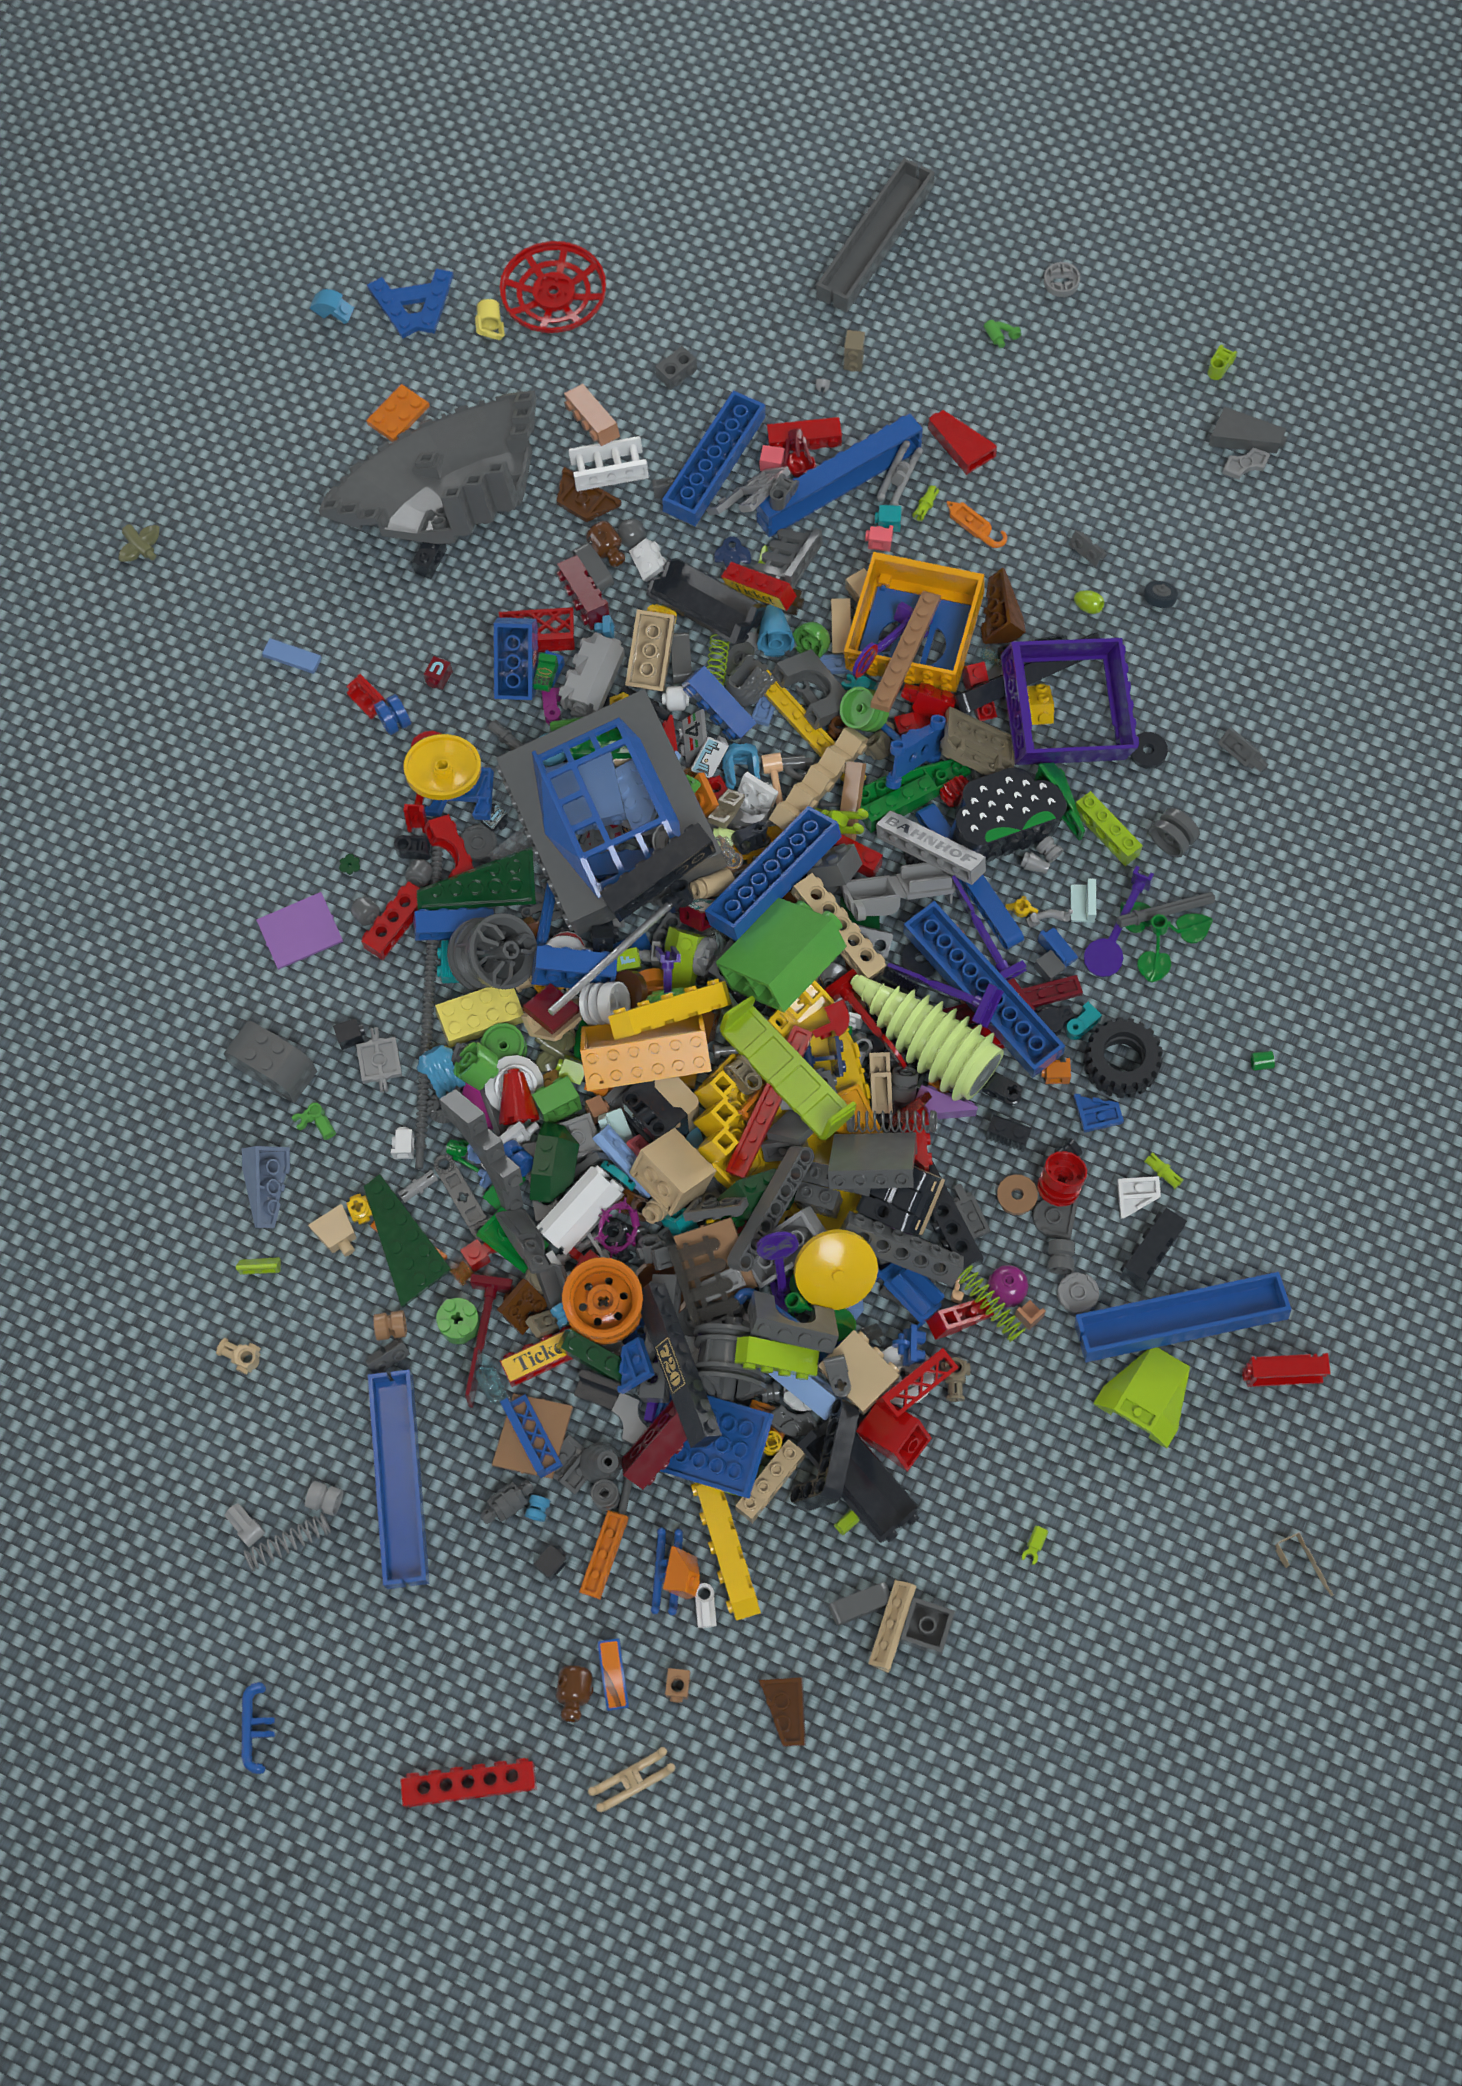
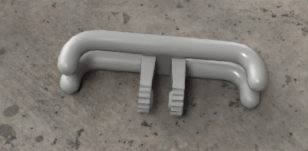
M908 440L902 443L877 494L876 499L878 502H882L885 499V494L892 483L897 488L889 505L898 506V501L912 471L923 453L922 448L918 447L915 450L909 463L901 462L910 446Z

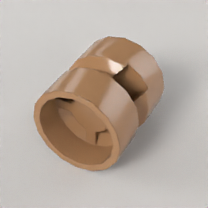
M403 1310L393 1311L390 1315H387V1313L374 1314V1330L377 1341L388 1340L390 1336L394 1338L407 1337L406 1318Z

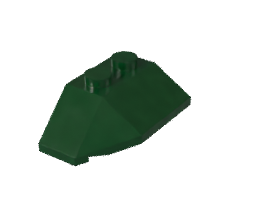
M545 1122L542 1124L537 1138L531 1171L530 1201L551 1203L573 1184L580 1144L564 1125Z
M773 1168L736 1181L717 1198V1201L727 1197H747L748 1207L742 1215L733 1218L748 1221L777 1169ZM797 1190L785 1211L791 1209Z

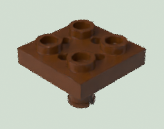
M523 1278L512 1292L504 1295L503 1303L498 1307L497 1311L519 1334L524 1335L529 1328L525 1321L530 1316L542 1313L547 1307V1303L529 1281Z

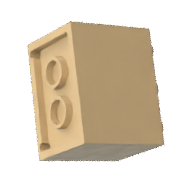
M673 1128L640 1150L629 1173L672 1216L695 1200V1198L704 1194L716 1170L676 1128Z
M854 1330L826 1358L841 1354L845 1355L851 1383V1391L845 1397L852 1404L857 1405L859 1411L864 1415L899 1380V1369L891 1361L887 1363L883 1359L884 1354L876 1346L872 1348L868 1344L869 1339L861 1331L857 1333ZM822 1361L818 1365V1369L829 1380L824 1361ZM842 1381L838 1382L839 1385L836 1388H839L840 1391H844V1387L847 1386V1384L844 1385Z

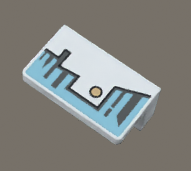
M718 736L717 740L707 737L691 770L696 773H705L708 778L712 777L729 747L726 739Z

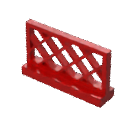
M573 607L499 612V618L531 617L542 625L538 628V652H546V650L550 652L575 650ZM563 614H570V617L565 621L559 618ZM546 615L551 617L547 622L540 619ZM554 621L560 623L556 629L550 626ZM564 627L570 630L567 633H560ZM546 628L551 631L550 634H541Z

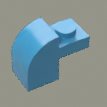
M323 289L315 294L309 309L322 318L331 314L346 324L352 315L354 307L342 299L343 295L331 289Z

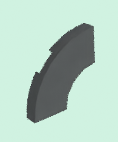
M783 1405L770 1412V1414L774 1415L771 1427L782 1434L800 1437L806 1436L811 1430L819 1429L810 1412L801 1415L793 1414L787 1411Z

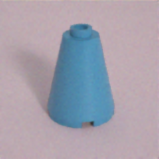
M768 605L760 624L757 639L758 650L763 651L764 655L770 657L783 656L786 651L793 649L795 639L783 610L773 605Z

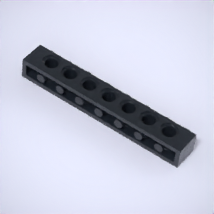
M906 1118L900 1121L901 1128L906 1123ZM898 1122L892 1124L894 1131L897 1129ZM932 1160L933 1165H929V1173L941 1177ZM944 1183L930 1216L933 1220L931 1225L935 1233L940 1234L942 1238L941 1245L944 1249L964 1256L963 1272L970 1265L974 1268L983 1264L984 1257ZM945 1210L948 1215L941 1217L937 1214V1211ZM954 1228L957 1233L954 1235L948 1234L946 1229ZM962 1245L966 1248V1251L960 1253L955 1247Z

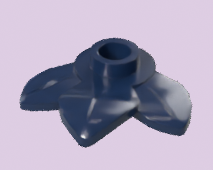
M730 536L724 540L723 546L715 551L714 561L715 563L724 562L726 568L730 562L739 565L740 562L750 564L751 554L746 547L741 545L737 537ZM735 543L736 546L734 548H730L729 544Z

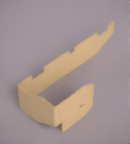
M1300 1533L1283 1539L1275 1545L1277 1548L1275 1551L1282 1564L1287 1568L1289 1563L1279 1543L1297 1536L1320 1581L1329 1594L1333 1596Z

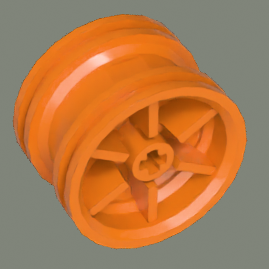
M604 1257L590 1259L577 1266L567 1277L562 1293L563 1309L569 1325L578 1334L596 1344L602 1345L617 1343L632 1334L642 1318L641 1310L643 1304L642 1287L632 1269L623 1262ZM607 1278H611L613 1280V1283L611 1285H607L605 1283V1280ZM588 1283L593 1286L589 1291L584 1288ZM622 1292L627 1293L628 1298L626 1300L620 1298ZM602 1299L603 1301H605L606 1299H608V1306L606 1307L602 1305L600 1307L599 1300ZM585 1303L587 1305V1309L585 1311H581L579 1309L580 1304ZM615 1313H621L622 1319L616 1320L614 1318ZM596 1318H600L602 1320L600 1326H596L594 1324V1320Z

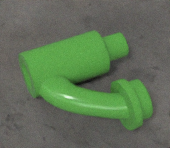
M989 320L983 326L993 344L998 345L999 348H1003L1006 345L1003 341L1005 337L1001 330L1009 332L1008 336L1012 340H1016L1021 336V329L1019 327H1012L1004 322Z

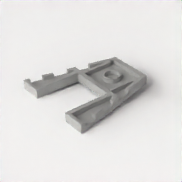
M779 467L763 470L748 480V484L733 490L734 493L728 498L723 497L718 500L719 505L708 507L706 509L708 515L721 514L743 495L747 494L752 495L738 507L741 513L753 512L770 495V490L775 485L780 474L783 473L786 477L790 475L789 468Z

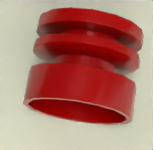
M1061 1151L1051 1154L1046 1160L1043 1171L1038 1179L1037 1189L1039 1195L1051 1205L1059 1207L1071 1205L1078 1198L1086 1180L1087 1167L1082 1159L1073 1153Z

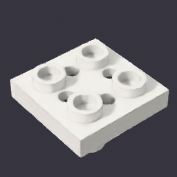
M746 772L737 791L745 794V799L740 808L752 815L760 814V807L768 808L772 812L779 792L771 784L768 785V782L764 783L749 772Z

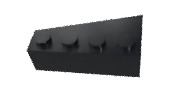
M1167 1207L1163 1213L1160 1211L1157 1213L1153 1220L1155 1224L1152 1229L1147 1228L1142 1236L1144 1239L1142 1243L1134 1247L1131 1252L1133 1256L1129 1261L1126 1260L1120 1268L1122 1272L1120 1279L1140 1292L1187 1223V1220Z

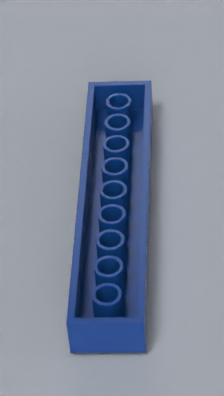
M935 901L904 923V935L951 987L973 996L983 997L989 984L1004 991L987 1028L994 1033L996 1038L1032 1078L1064 1054L1065 1045ZM965 1002L976 1013L977 1008L973 1007V1004Z

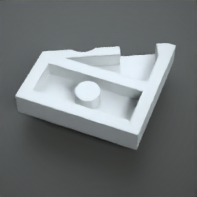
M1159 1176L1117 1179L1120 1219L1126 1218L1161 1197Z

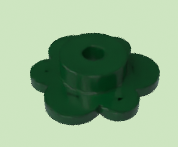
M347 854L345 858L340 859L341 865L339 870L342 873L346 872L348 875L358 872L361 868L359 864L360 859L354 857L353 854Z

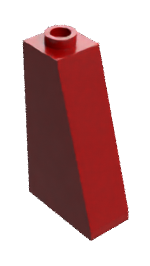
M945 410L934 413L929 418L928 430L966 475L996 457L997 446Z

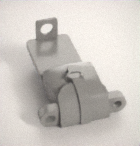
M929 863L901 866V873L896 874V876L890 877L886 875L855 880L850 879L847 885L840 886L844 902L856 921L865 920L866 916H885L896 913L900 908V898L910 900L945 895L949 904H952L953 893H955V885L952 882L951 876Z

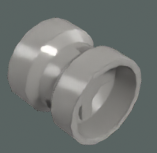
M1051 836L1042 840L1036 848L1040 854L1044 853L1045 859L1049 863L1055 861L1064 851L1060 845L1054 844V839Z

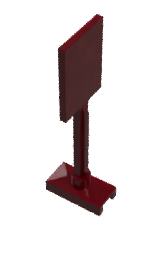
M477 1274L471 1275L470 1283L472 1289L484 1290L485 1298L465 1393L468 1406L471 1408L474 1406L482 1365L481 1353L485 1347L493 1301L496 1299L497 1292L508 1293L514 1290V1285H512L513 1279Z

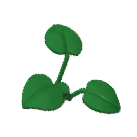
M1121 902L1120 914H1121V912H1122V910H1123V908H1124L1126 902ZM1135 902L1130 913L1133 910L1140 911L1151 907L1142 902ZM1158 914L1151 920L1141 922L1140 925L1126 926L1125 928L1133 933H1141L1146 926H1152V931L1156 934V953L1147 951L1139 957V972L1148 982H1157L1169 973L1171 958L1166 953H1159L1160 935H1164L1168 927L1176 933H1181V938L1185 942L1198 943L1207 936L1213 919L1202 914H1185L1177 920V928H1175L1170 921L1167 922V918L1164 915Z
M793 1271L790 1279V1290L792 1293L787 1295L785 1304L789 1308L788 1312L795 1318L794 1312L798 1314L805 1310L812 1312V1308L807 1306L806 1299L803 1298L798 1290ZM846 1308L834 1310L839 1335L837 1342L844 1340L850 1333L856 1330L855 1317Z

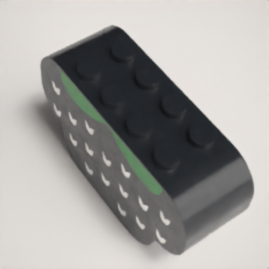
M1007 768L967 783L956 807L955 821L948 838L976 853H980L987 862H990L998 856L1010 855L1015 850L1027 849L1032 844H1039L1048 836L1052 837L1056 833L1066 812L1067 803L1062 792L1055 784L1043 780L1035 781L1027 771L1021 768Z

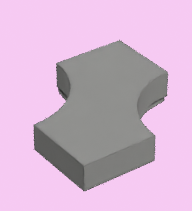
M1252 448L1249 453L1243 456L1230 455L1222 474L1239 480L1242 475L1249 471L1257 470L1263 472L1270 453Z
M620 1393L612 1413L618 1416L623 1423L621 1439L633 1445L648 1427L642 1423L638 1416L640 1400Z

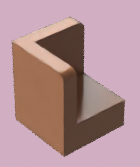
M1029 1300L1022 1308L1016 1309L1015 1315L1030 1330L1044 1317L1046 1311L1044 1308L1040 1310Z

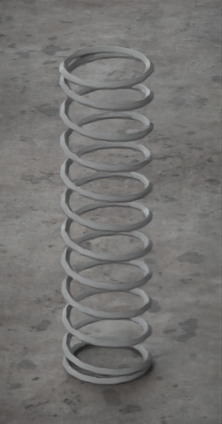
M320 1513L322 1524L317 1517L313 1516L314 1527L306 1520V1530L301 1524L297 1525L298 1533L294 1528H290L291 1538L283 1531V1541L277 1535L274 1537L275 1544L270 1539H267L268 1549L263 1543H260V1552L256 1547H252V1555L244 1550L245 1558L251 1570L255 1572L253 1562L259 1570L254 1549L264 1565L267 1566L261 1545L265 1548L271 1560L275 1561L269 1541L280 1558H282L277 1538L282 1543L286 1552L290 1554L284 1534L288 1537L295 1550H297L292 1530L305 1547L299 1526L303 1529L311 1543L313 1541L307 1523L311 1526L318 1539H320L315 1519L326 1535H328V1532L331 1534V1529L323 1513Z

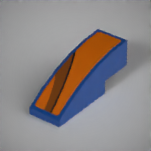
M620 1639L597 1641L607 1711L629 1708Z

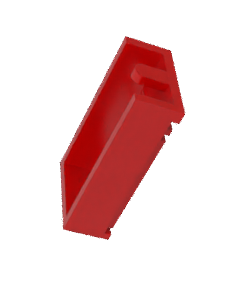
M1323 1353L1318 1357L1317 1354H1314L1312 1357L1311 1354L1251 1357L1248 1363H1246L1245 1368L1242 1369L1243 1381L1247 1382V1387L1324 1383L1323 1377L1331 1374L1328 1353Z

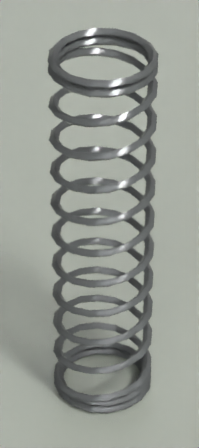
M858 1110V1125L856 1130L854 1131L855 1115H853L846 1122V1125L849 1133L857 1132L858 1128L862 1133L865 1132L866 1128L870 1133L873 1132L874 1128L878 1133L881 1132L882 1129H884L886 1133L889 1132L890 1129H892L894 1133H896L898 1129H900V1131L904 1133L907 1128L911 1133L914 1131L915 1128L917 1132L920 1133L923 1127L925 1132L928 1133L931 1130L932 1133H935L937 1131L938 1118L937 1112L935 1110H931L929 1120L930 1127L927 1131L924 1123L925 1111L923 1110L922 1126L919 1131L916 1124L917 1112L915 1110L914 1126L911 1131L908 1124L909 1113L908 1111H906V1126L903 1131L900 1125L901 1114L900 1111H898V1125L897 1129L894 1131L892 1126V1111H890V1125L889 1129L886 1131L884 1126V1111L882 1110V1125L881 1129L878 1131L876 1126V1111L874 1110V1125L872 1130L870 1131L868 1127V1111L866 1110V1125L864 1130L862 1131L860 1127V1111Z

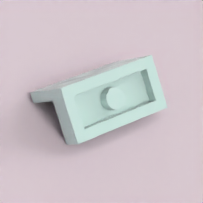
M1088 879L1087 885H1071L1070 905L1073 910L1071 922H1095L1096 879Z
M617 1108L598 1116L601 1130L609 1124L625 1143L633 1138L622 1108Z

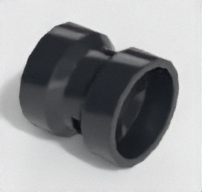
M1069 1138L1063 1147L1059 1146L1054 1150V1153L1065 1151L1073 1153L1078 1157L1083 1154L1081 1147L1072 1138Z

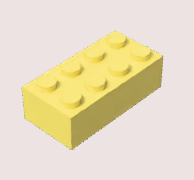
M492 987L484 988L435 1005L437 1017L450 1048L456 1046L457 1043L462 1044L483 1037L484 1033L495 1024L508 1023L515 1026L523 1023L521 1016L524 1012L514 988L505 990Z

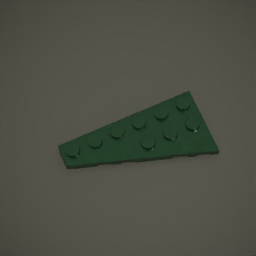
M532 846L417 890L418 910L428 909L433 911L442 908L459 909L536 904Z
M379 1174L363 1187L400 1305L404 1308L452 1269L382 1175Z

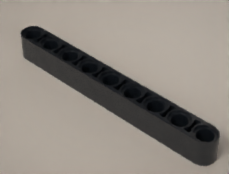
M1096 632L1080 639H1100V636ZM1083 660L1027 662L1024 664L1026 684L1028 686ZM1003 674L956 694L954 698L959 711L968 713L1006 696Z

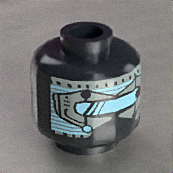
M493 803L491 819L480 820V822L490 831L496 832L498 829L502 831L508 824L506 820L508 813L498 804Z

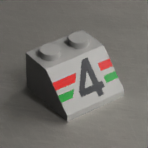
M704 709L682 720L683 728H679L680 739H684V745H681V755L686 757V763H694L707 739Z

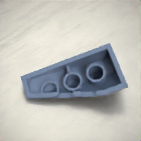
M253 1146L242 1148V1170L255 1228H275L280 1209L279 1200L281 1192H284L286 1174H289L290 1147Z

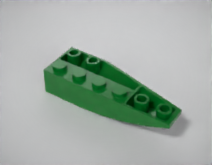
M953 759L918 767L901 777V787L898 789L888 788L886 786L887 775L863 787L860 808L865 809L869 816L862 821L869 832L872 833L877 830L876 824L890 810L905 816L939 796L940 789L949 780L956 776L963 775L966 777L971 774V770L969 767L963 766Z

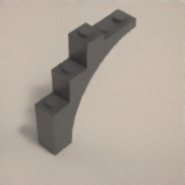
M456 1089L440 1098L442 1114L461 1132L479 1157L493 1183L500 1205L507 1211L523 1207L519 1185L523 1182L520 1167L505 1155L503 1141L488 1129L485 1113Z

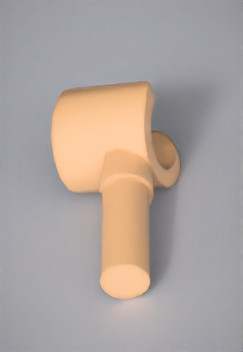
M959 1278L955 1282L951 1300L961 1304L964 1292L959 1291Z

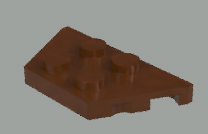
M566 467L563 468L556 500L557 505L587 523L622 505L621 500L599 487L577 491L574 473Z

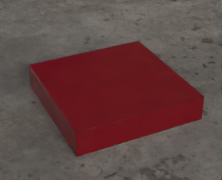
M550 983L523 1006V1011L553 1035L579 1013L580 1007L570 1000L556 1014L551 1015L548 1009L564 994Z

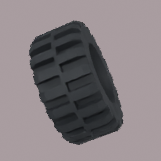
M1122 1017L1116 1018L1115 1022L1111 1019L1107 1020L1104 1026L1100 1024L1096 1027L1095 1032H1092L1088 1039L1083 1056L1085 1074H1089L1088 1079L1091 1084H1097L1096 1089L1099 1091L1104 1089L1107 1091L1106 1095L1112 1096L1113 1093L1117 1094V1098H1124V1095L1128 1094V1097L1131 1098L1135 1097L1137 1092L1142 1094L1146 1091L1147 1087L1152 1086L1162 1065L1163 1049L1159 1046V1038L1157 1036L1153 1037L1154 1031L1151 1028L1146 1029L1143 1022L1135 1023L1132 1018L1123 1021ZM1125 1044L1138 1052L1142 1062L1136 1070L1130 1072L1118 1071L1107 1063L1104 1052L1112 1045Z

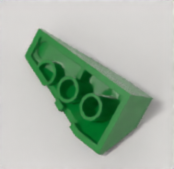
M1041 763L1038 765L1034 780L1051 782L1060 789L1067 803V809L1062 820L1079 841L1082 840L1085 829L1064 771L1058 768L1055 763Z

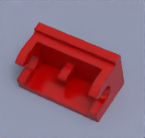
M361 674L347 685L349 689L346 692L347 695L370 719L374 718L377 715L374 704L382 700L385 702L384 697Z

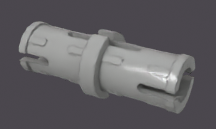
M429 1170L419 1179L412 1180L410 1185L397 1193L402 1198V1201L406 1203V1201L418 1193L422 1194L424 1189L438 1181V1178L432 1170Z

